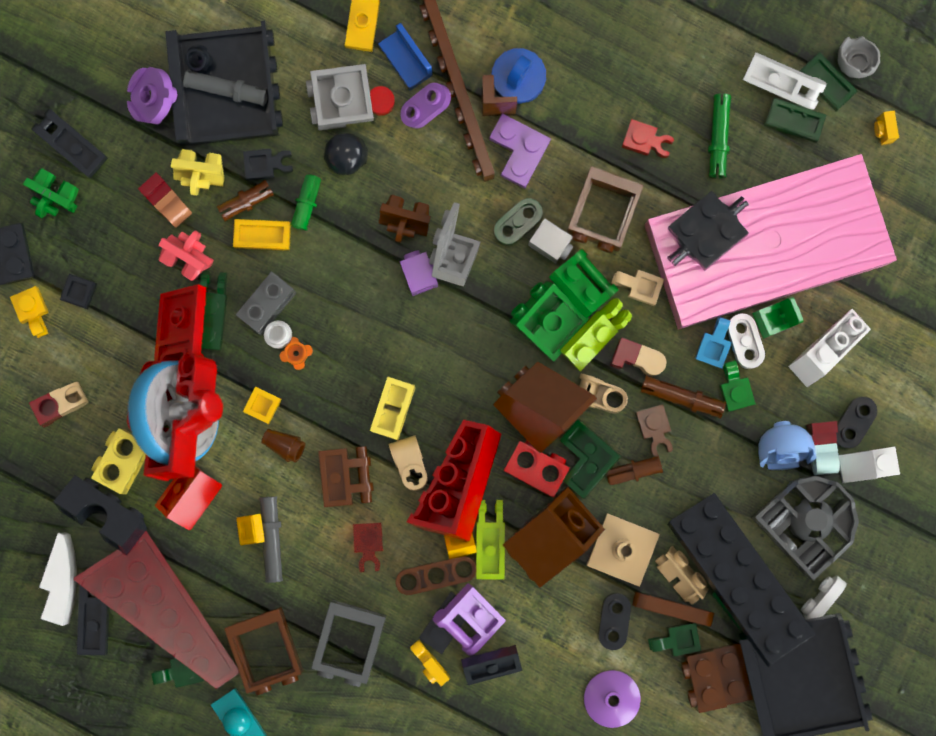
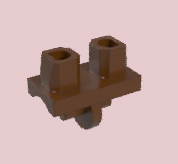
M390 195L386 204L382 203L379 224L388 226L387 231L396 233L395 242L401 243L403 236L414 238L415 234L427 237L431 218L429 216L428 204L418 202L415 203L413 211L403 209L404 199L395 195Z

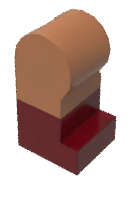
M157 172L138 188L175 228L192 214L189 208Z

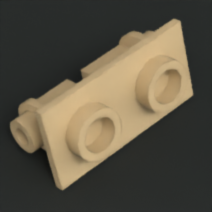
M671 546L666 555L663 554L655 560L658 564V570L668 582H671L676 577L680 579L673 588L685 602L693 605L700 598L703 599L708 591L707 582L700 573H695L692 570L683 552L677 551Z

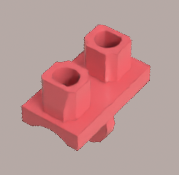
M198 231L192 232L190 236L181 232L178 238L170 235L167 239L162 238L158 245L162 247L159 261L166 266L173 267L178 258L186 262L181 274L191 281L197 279L202 271L210 268L214 260L202 253L206 246L199 242L201 233Z

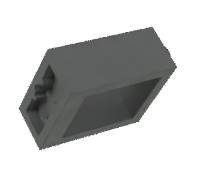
M332 600L312 669L318 670L317 675L324 678L333 679L334 675L345 678L344 683L360 687L361 683L367 684L387 615ZM335 615L375 626L362 673L322 662Z

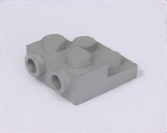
M366 64L310 71L311 80L306 81L308 97H314L315 107L310 108L312 124H318L319 131L346 127V124L374 121Z

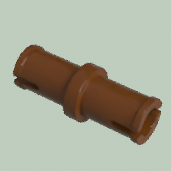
M266 180L245 192L240 190L237 192V196L221 205H217L219 213L231 208L230 211L221 215L223 220L226 222L245 210L249 212L253 210L252 206L274 196L271 189L261 194L259 193L269 186Z

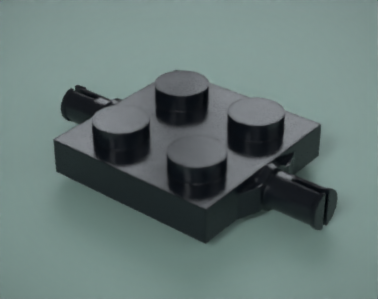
M712 191L709 192L668 226V230L677 239L680 247L667 257L668 260L672 261V264L676 266L688 256L694 259L704 271L707 270L748 236L749 232L739 222L737 217L739 212L749 206L748 202L744 201L745 198L740 196L738 200L728 206L722 203Z

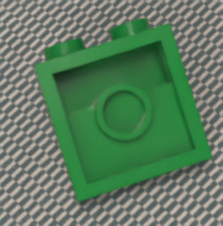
M545 281L544 284L542 282L537 283L531 289L530 295L532 297L526 304L520 303L512 310L511 315L513 318L509 322L546 357L554 362L561 355V349L589 321V318H585L555 284Z

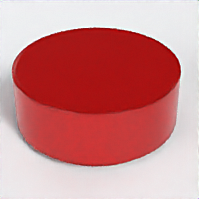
M384 86L375 87L370 91L373 113L379 116L389 114L395 105L392 91Z

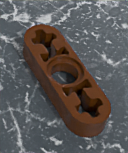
M635 592L632 602L634 607L709 627L712 626L715 614L711 611L640 592Z

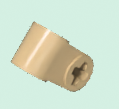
M580 374L581 382L579 386L587 390L588 385H590L589 392L597 397V400L590 406L591 408H597L613 414L619 413L625 408L628 398L623 389L605 383L598 378ZM610 393L619 394L622 398L621 406L617 408L609 406L606 400L607 395Z
M413 435L390 443L389 448L394 463L399 470L405 487L411 491L423 489L427 484L428 478L416 436ZM411 471L422 474L423 477L419 479L418 485H414L413 482H407V478L411 477Z

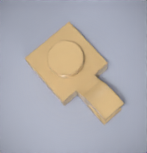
M641 270L636 271L635 277L617 271L614 273L611 283L630 289L629 298L655 306L664 279Z

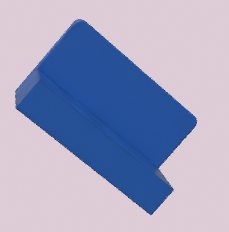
M401 23L396 25L395 33L378 43L379 48L409 91L432 76L431 65Z

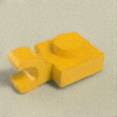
M34 286L11 296L10 299L20 323L29 322L30 330L33 336H37V338L47 335L48 331L41 316L49 312L39 288Z

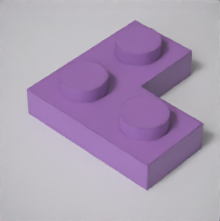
M503 113L489 137L490 141L513 152L501 173V177L525 189L551 141V138Z

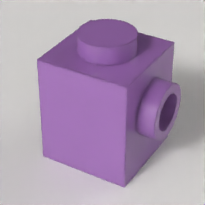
M417 250L404 255L405 260L400 261L412 296L438 287L437 279L432 277L434 265L429 264L430 258H428L426 252L420 254V251Z

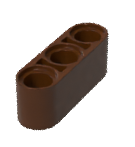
M460 556L406 568L397 575L396 587L402 594L413 595L465 583L475 577L477 572L476 564L471 557ZM467 561L471 564L472 571L468 576L457 574L456 565L459 562ZM434 567L441 568L444 572V579L439 583L432 582L428 577L429 570ZM405 574L414 575L417 580L416 586L412 589L404 588L401 584V577Z

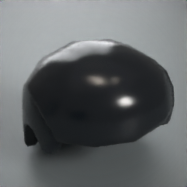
M340 133L333 136L327 142L324 160L328 168L338 175H351L366 164L368 148L363 139L355 134Z

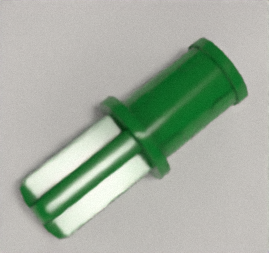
M311 174L305 176L299 198L295 199L297 205L292 222L290 223L291 227L307 231L312 210L317 206L315 200L321 178Z

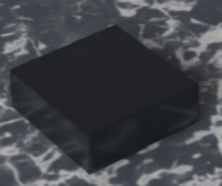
M69 274L59 300L88 310L97 283Z

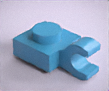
M721 317L717 318L713 334H703L695 359L719 368L723 367L732 343L724 340L731 322L730 320Z

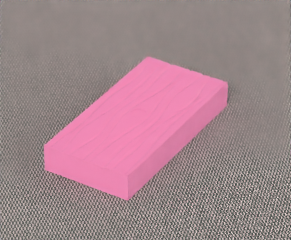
M862 154L720 197V201L728 206L738 200L740 196L745 198L744 201L746 200L749 206L739 212L737 217L749 234L705 271L694 259L688 256L676 266L667 258L680 248L677 239L668 230V226L692 206L648 219L645 223L661 278L664 279V288L678 330L886 266L897 260Z

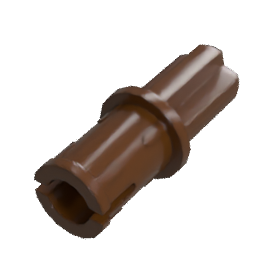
M659 455L636 462L633 459L629 464L611 468L606 476L608 483L615 485L634 479L638 482L639 478L663 473Z

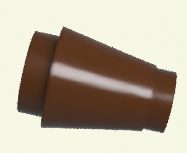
M271 429L266 430L261 441L262 444L266 445V447L287 462L293 461L296 463L305 449V442L301 441L299 436Z

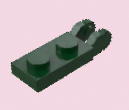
M204 270L201 274L200 285L207 288L201 349L221 351L227 295H225L227 273L220 272L217 279V294L208 293L211 276L209 271Z

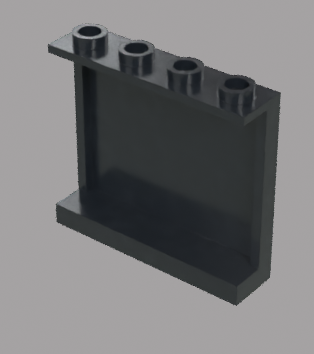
M261 21V26L184 35H179L177 30L165 31L169 75L172 87L177 90V99L172 105L175 136L180 146L279 136V127H283L282 112L276 108V100H280L279 84L274 83L273 73L278 72L275 56H271L270 46H275L273 29H268L265 21ZM193 45L196 47L203 45L212 56L211 66L207 67L206 71L197 73L235 82L239 79L245 81V84L267 88L268 99L265 106L243 100L236 102L231 97L184 87L183 79L185 72L191 70L185 62V55L188 49Z
M841 613L807 619L806 621L816 635L768 667L745 634H739L763 736H817L864 726L865 732L870 731L868 721L873 720L869 703L863 704L861 696L862 693H866V688L862 675L857 676L854 667L860 665L856 648L850 649L848 638H852L853 634L849 620L844 621Z

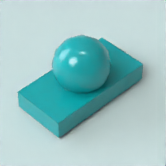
M236 688L211 704V707L223 723L225 731L230 736H266V733Z

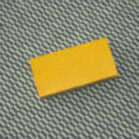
M234 219L233 247L290 250V222Z

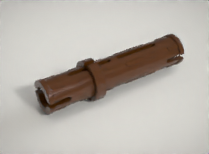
M648 375L645 376L640 392L691 408L690 411L692 412L700 411L721 419L726 401L703 395V392L699 390L694 392L657 380Z

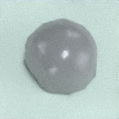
M863 36L856 39L847 37L839 48L838 65L841 71L849 77L864 78L870 76L877 70L880 64V51L875 43L865 39Z

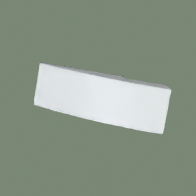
M66 532L57 534L39 587L50 591L41 619L61 626L70 623L77 589V582L73 580L77 576L75 550L71 535Z

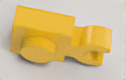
M420 640L411 646V651L425 667L422 672L432 684L437 681L442 686L450 679L447 671Z

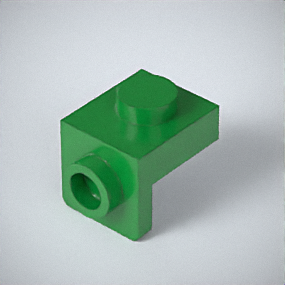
M794 297L787 298L752 313L763 339L804 321Z

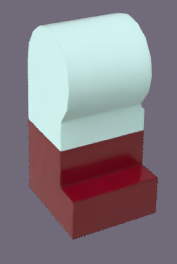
M837 421L806 424V430L812 436L816 450V459L811 463L814 475L838 473L840 461L836 432H838Z

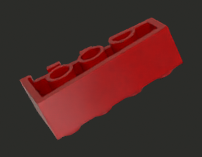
M463 420L446 450V458L440 467L437 466L433 473L434 479L426 492L423 491L418 500L420 502L414 514H410L406 522L422 530L470 542L502 434L489 425Z

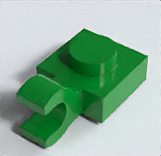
M736 360L724 363L723 371L727 383L719 386L723 400L726 401L725 407L727 412L756 404L748 377L739 378Z

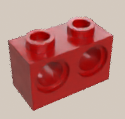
M526 440L525 443L518 442L503 471L554 498L569 467L564 465L567 461L566 459L555 453H551L550 456L542 452L539 453ZM528 452L531 454L533 463L529 468H522L518 465L517 457L520 453ZM548 465L555 467L558 473L557 478L552 482L544 480L542 476L544 467Z

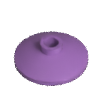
M608 670L597 674L589 681L585 689L584 704L587 713L596 723L604 727L616 728L629 723L636 716L640 707L641 698L636 683L630 676L620 671ZM615 695L618 697L616 705L608 703L610 696Z

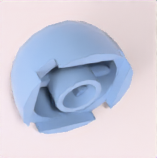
M789 421L775 423L774 427L767 430L760 438L759 461L762 468L767 464L769 470L794 469L799 467L800 461L807 460V464L816 459V450L812 436L804 428L798 425H791Z

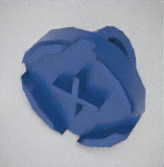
M511 49L504 52L495 61L492 68L495 92L500 97H517V104L533 101L542 92L546 83V69L542 60L534 52L527 49Z

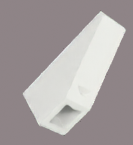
M851 309L788 367L808 387L825 376L871 329Z

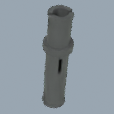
M187 70L184 75L183 86L186 88L189 87L231 97L236 102L243 100L260 104L261 106H265L268 99L267 88L248 85L243 80L238 79L235 82Z
M277 496L260 497L261 519L265 540L263 542L265 583L281 582L283 578L279 528L282 527L281 521H278Z

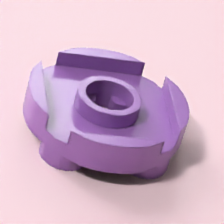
M140 68L129 81L127 92H131V101H127V106L132 117L137 121L160 124L168 114L172 103L177 99V90L172 87L168 74L158 68Z

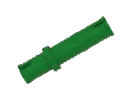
M715 94L713 96L711 145L708 146V153L710 154L708 177L716 179L717 168L719 167V179H724L727 176V155L730 151L728 133L731 95L723 94V105H721V94Z

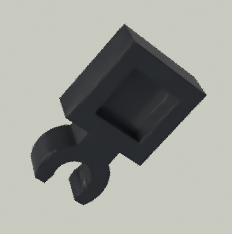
M271 148L243 151L247 181L275 178L274 170H280L283 173L293 172L292 165H282L284 158L292 157L291 151L283 150L276 156H272Z

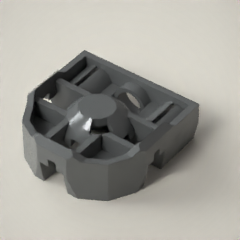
M808 476L790 481L785 489L776 494L752 517L753 521L804 576L810 580H815L853 544L859 524L854 498L840 483L819 476ZM792 489L802 499L801 503L794 508L784 499ZM836 489L842 494L844 499L832 509L824 499ZM809 503H820V509H812ZM786 528H789L791 533L799 540L804 541L798 548L783 533ZM811 531L820 532L819 537H809L808 535ZM831 532L843 543L842 547L835 552L823 541Z

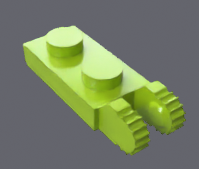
M619 298L611 300L600 311H597L561 349L560 352L580 372L618 333V330L624 328L630 322L632 314L628 309L620 311L623 303Z
M482 500L476 530V579H505L503 500H496V522H485L487 504L485 500Z

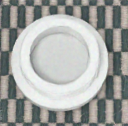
M283 321L271 322L264 331L266 343L276 349L287 346L292 338L290 326Z

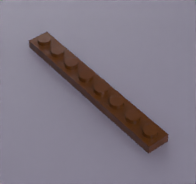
M422 0L423 4L419 5L423 21L429 20L432 29L428 31L432 47L438 46L441 56L436 58L441 73H447L449 82L445 83L446 87L450 91L451 98L455 97L458 105L457 108H454L459 124L464 123L467 131L466 134H463L468 150L473 149L476 158L472 160L476 176L482 175L484 182L494 179L495 172L436 0Z

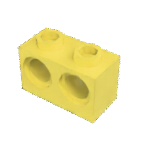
M387 377L370 429L371 432L399 440L416 388L415 385Z
M118 428L117 432L113 431L109 435L105 444L108 448L103 457L99 456L92 466L94 473L91 479L119 494H127L145 462V453L139 447L131 432ZM130 440L133 444V450L126 456L121 451V445L124 441ZM111 465H116L119 469V476L115 480H111L107 474Z

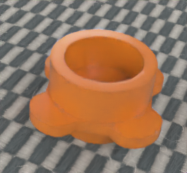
M292 337L285 350L280 353V359L283 362L291 363L296 370H301L305 367L304 362L307 357L312 355L313 349L310 345L300 343L298 338ZM295 351L299 352L298 356H294Z

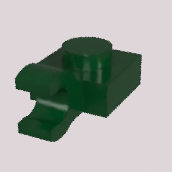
M694 622L666 627L668 636L648 639L649 649L653 652L671 649L672 656H679L701 651L697 625Z
M176 658L170 659L171 668L151 673L153 685L174 680L175 686L178 688L205 681Z

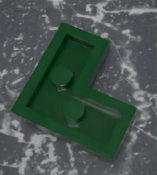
M580 419L560 439L565 446L580 458L563 481L585 499L622 456Z

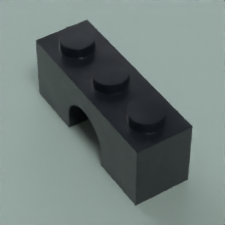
M74 475L54 500V504L60 512L81 526L89 516L95 513L106 514L107 521L99 533L105 542L127 556L147 530L143 520L144 515L133 507H130L128 510L120 505L122 501L114 494L108 492L105 495L98 490L99 486L91 479L85 477L82 480Z

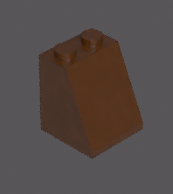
M537 362L530 369L525 365L514 376L517 380L514 384L508 381L497 392L501 397L493 405L541 453L597 400V397L540 362Z
M567 487L518 529L503 546L508 551L510 557L516 560L525 570L527 576L541 588L584 554L605 529Z

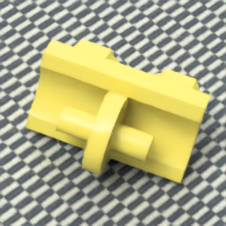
M182 149L177 159L172 158L171 168H173L174 180L181 181L182 186H189L191 195L197 196L200 188L209 189L210 185L223 187L225 178L220 154H207L205 163L196 162L197 156L195 152Z

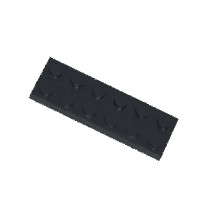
M715 493L668 522L669 528L767 667L816 635Z

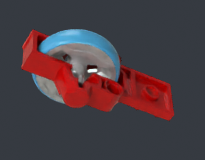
M199 284L160 294L154 361H148L143 365L129 396L127 424L135 441L145 453L143 476L157 480L169 481L170 479L194 477L195 462L202 458L211 448L217 435L219 419L223 414V402L219 395L215 393L217 365L214 360L204 357L201 353L207 287ZM163 425H168L170 429L163 427Z

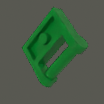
M582 248L556 269L549 278L583 316L588 318L620 289L615 284H610L586 257L588 254ZM577 264L585 271V273H586V274L595 282V284L603 291L602 294H601V293L599 292V290L590 282V280L581 272V270L576 266Z

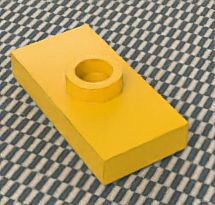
M380 0L351 1L345 48L373 51Z

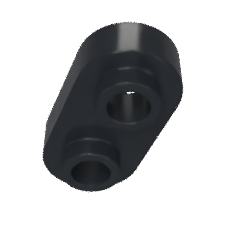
M858 397L848 404L837 422L838 432H836L839 447L847 449L854 448L860 444L877 416V406L872 399ZM862 405L868 410L865 416L861 415L859 411ZM847 429L853 432V437L850 440L845 437Z
M620 593L608 595L602 603L598 639L602 646L608 650H618L627 641L631 604L628 598ZM620 603L622 605L621 612L614 613L612 611L613 604ZM611 631H616L618 633L617 640L610 641L608 634Z

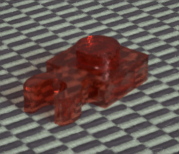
M382 522L353 524L354 552H363V557L359 561L360 572H365L364 564L368 560L373 561L375 571H379L381 563L378 557L375 556V551H383Z

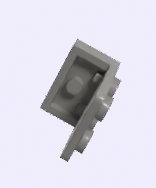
M454 202L451 210L446 209L441 222L443 228H437L433 244L437 245V248L433 249L429 264L434 265L432 277L464 287L479 251L480 241L454 234L460 206L459 203Z

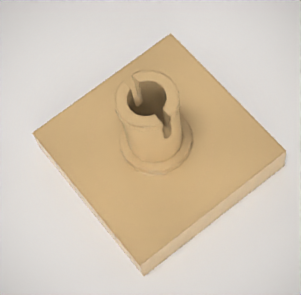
M606 513L602 523L605 530L596 539L586 566L640 587L660 534Z

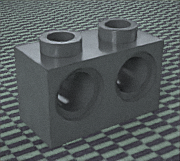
M271 271L237 312L236 316L262 336L268 324L277 318L296 295V291Z

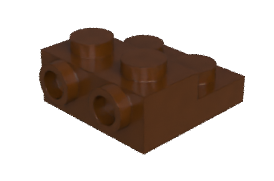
M740 643L684 654L685 662L681 663L684 679H689L691 690L687 691L688 700L691 708L695 707L698 713L726 708L727 705L753 700Z

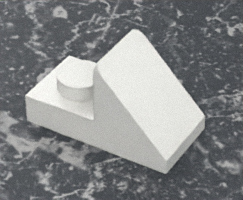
M895 447L839 455L842 483L878 479L880 477L900 474Z

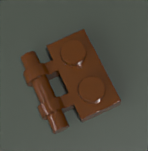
M367 446L356 447L357 459H348L347 448L318 451L324 507L352 505V493L360 492L361 503L372 502L371 491H374L373 482L370 483L369 466H371V457L367 455ZM357 467L359 484L351 485L349 468Z

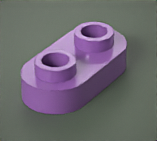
M430 83L402 106L401 119L403 123L412 128H422L449 106L451 101L449 89L439 83ZM435 92V93H436V97H435V99L432 101V100H431V96H432V94ZM414 109L415 114L411 117V111Z

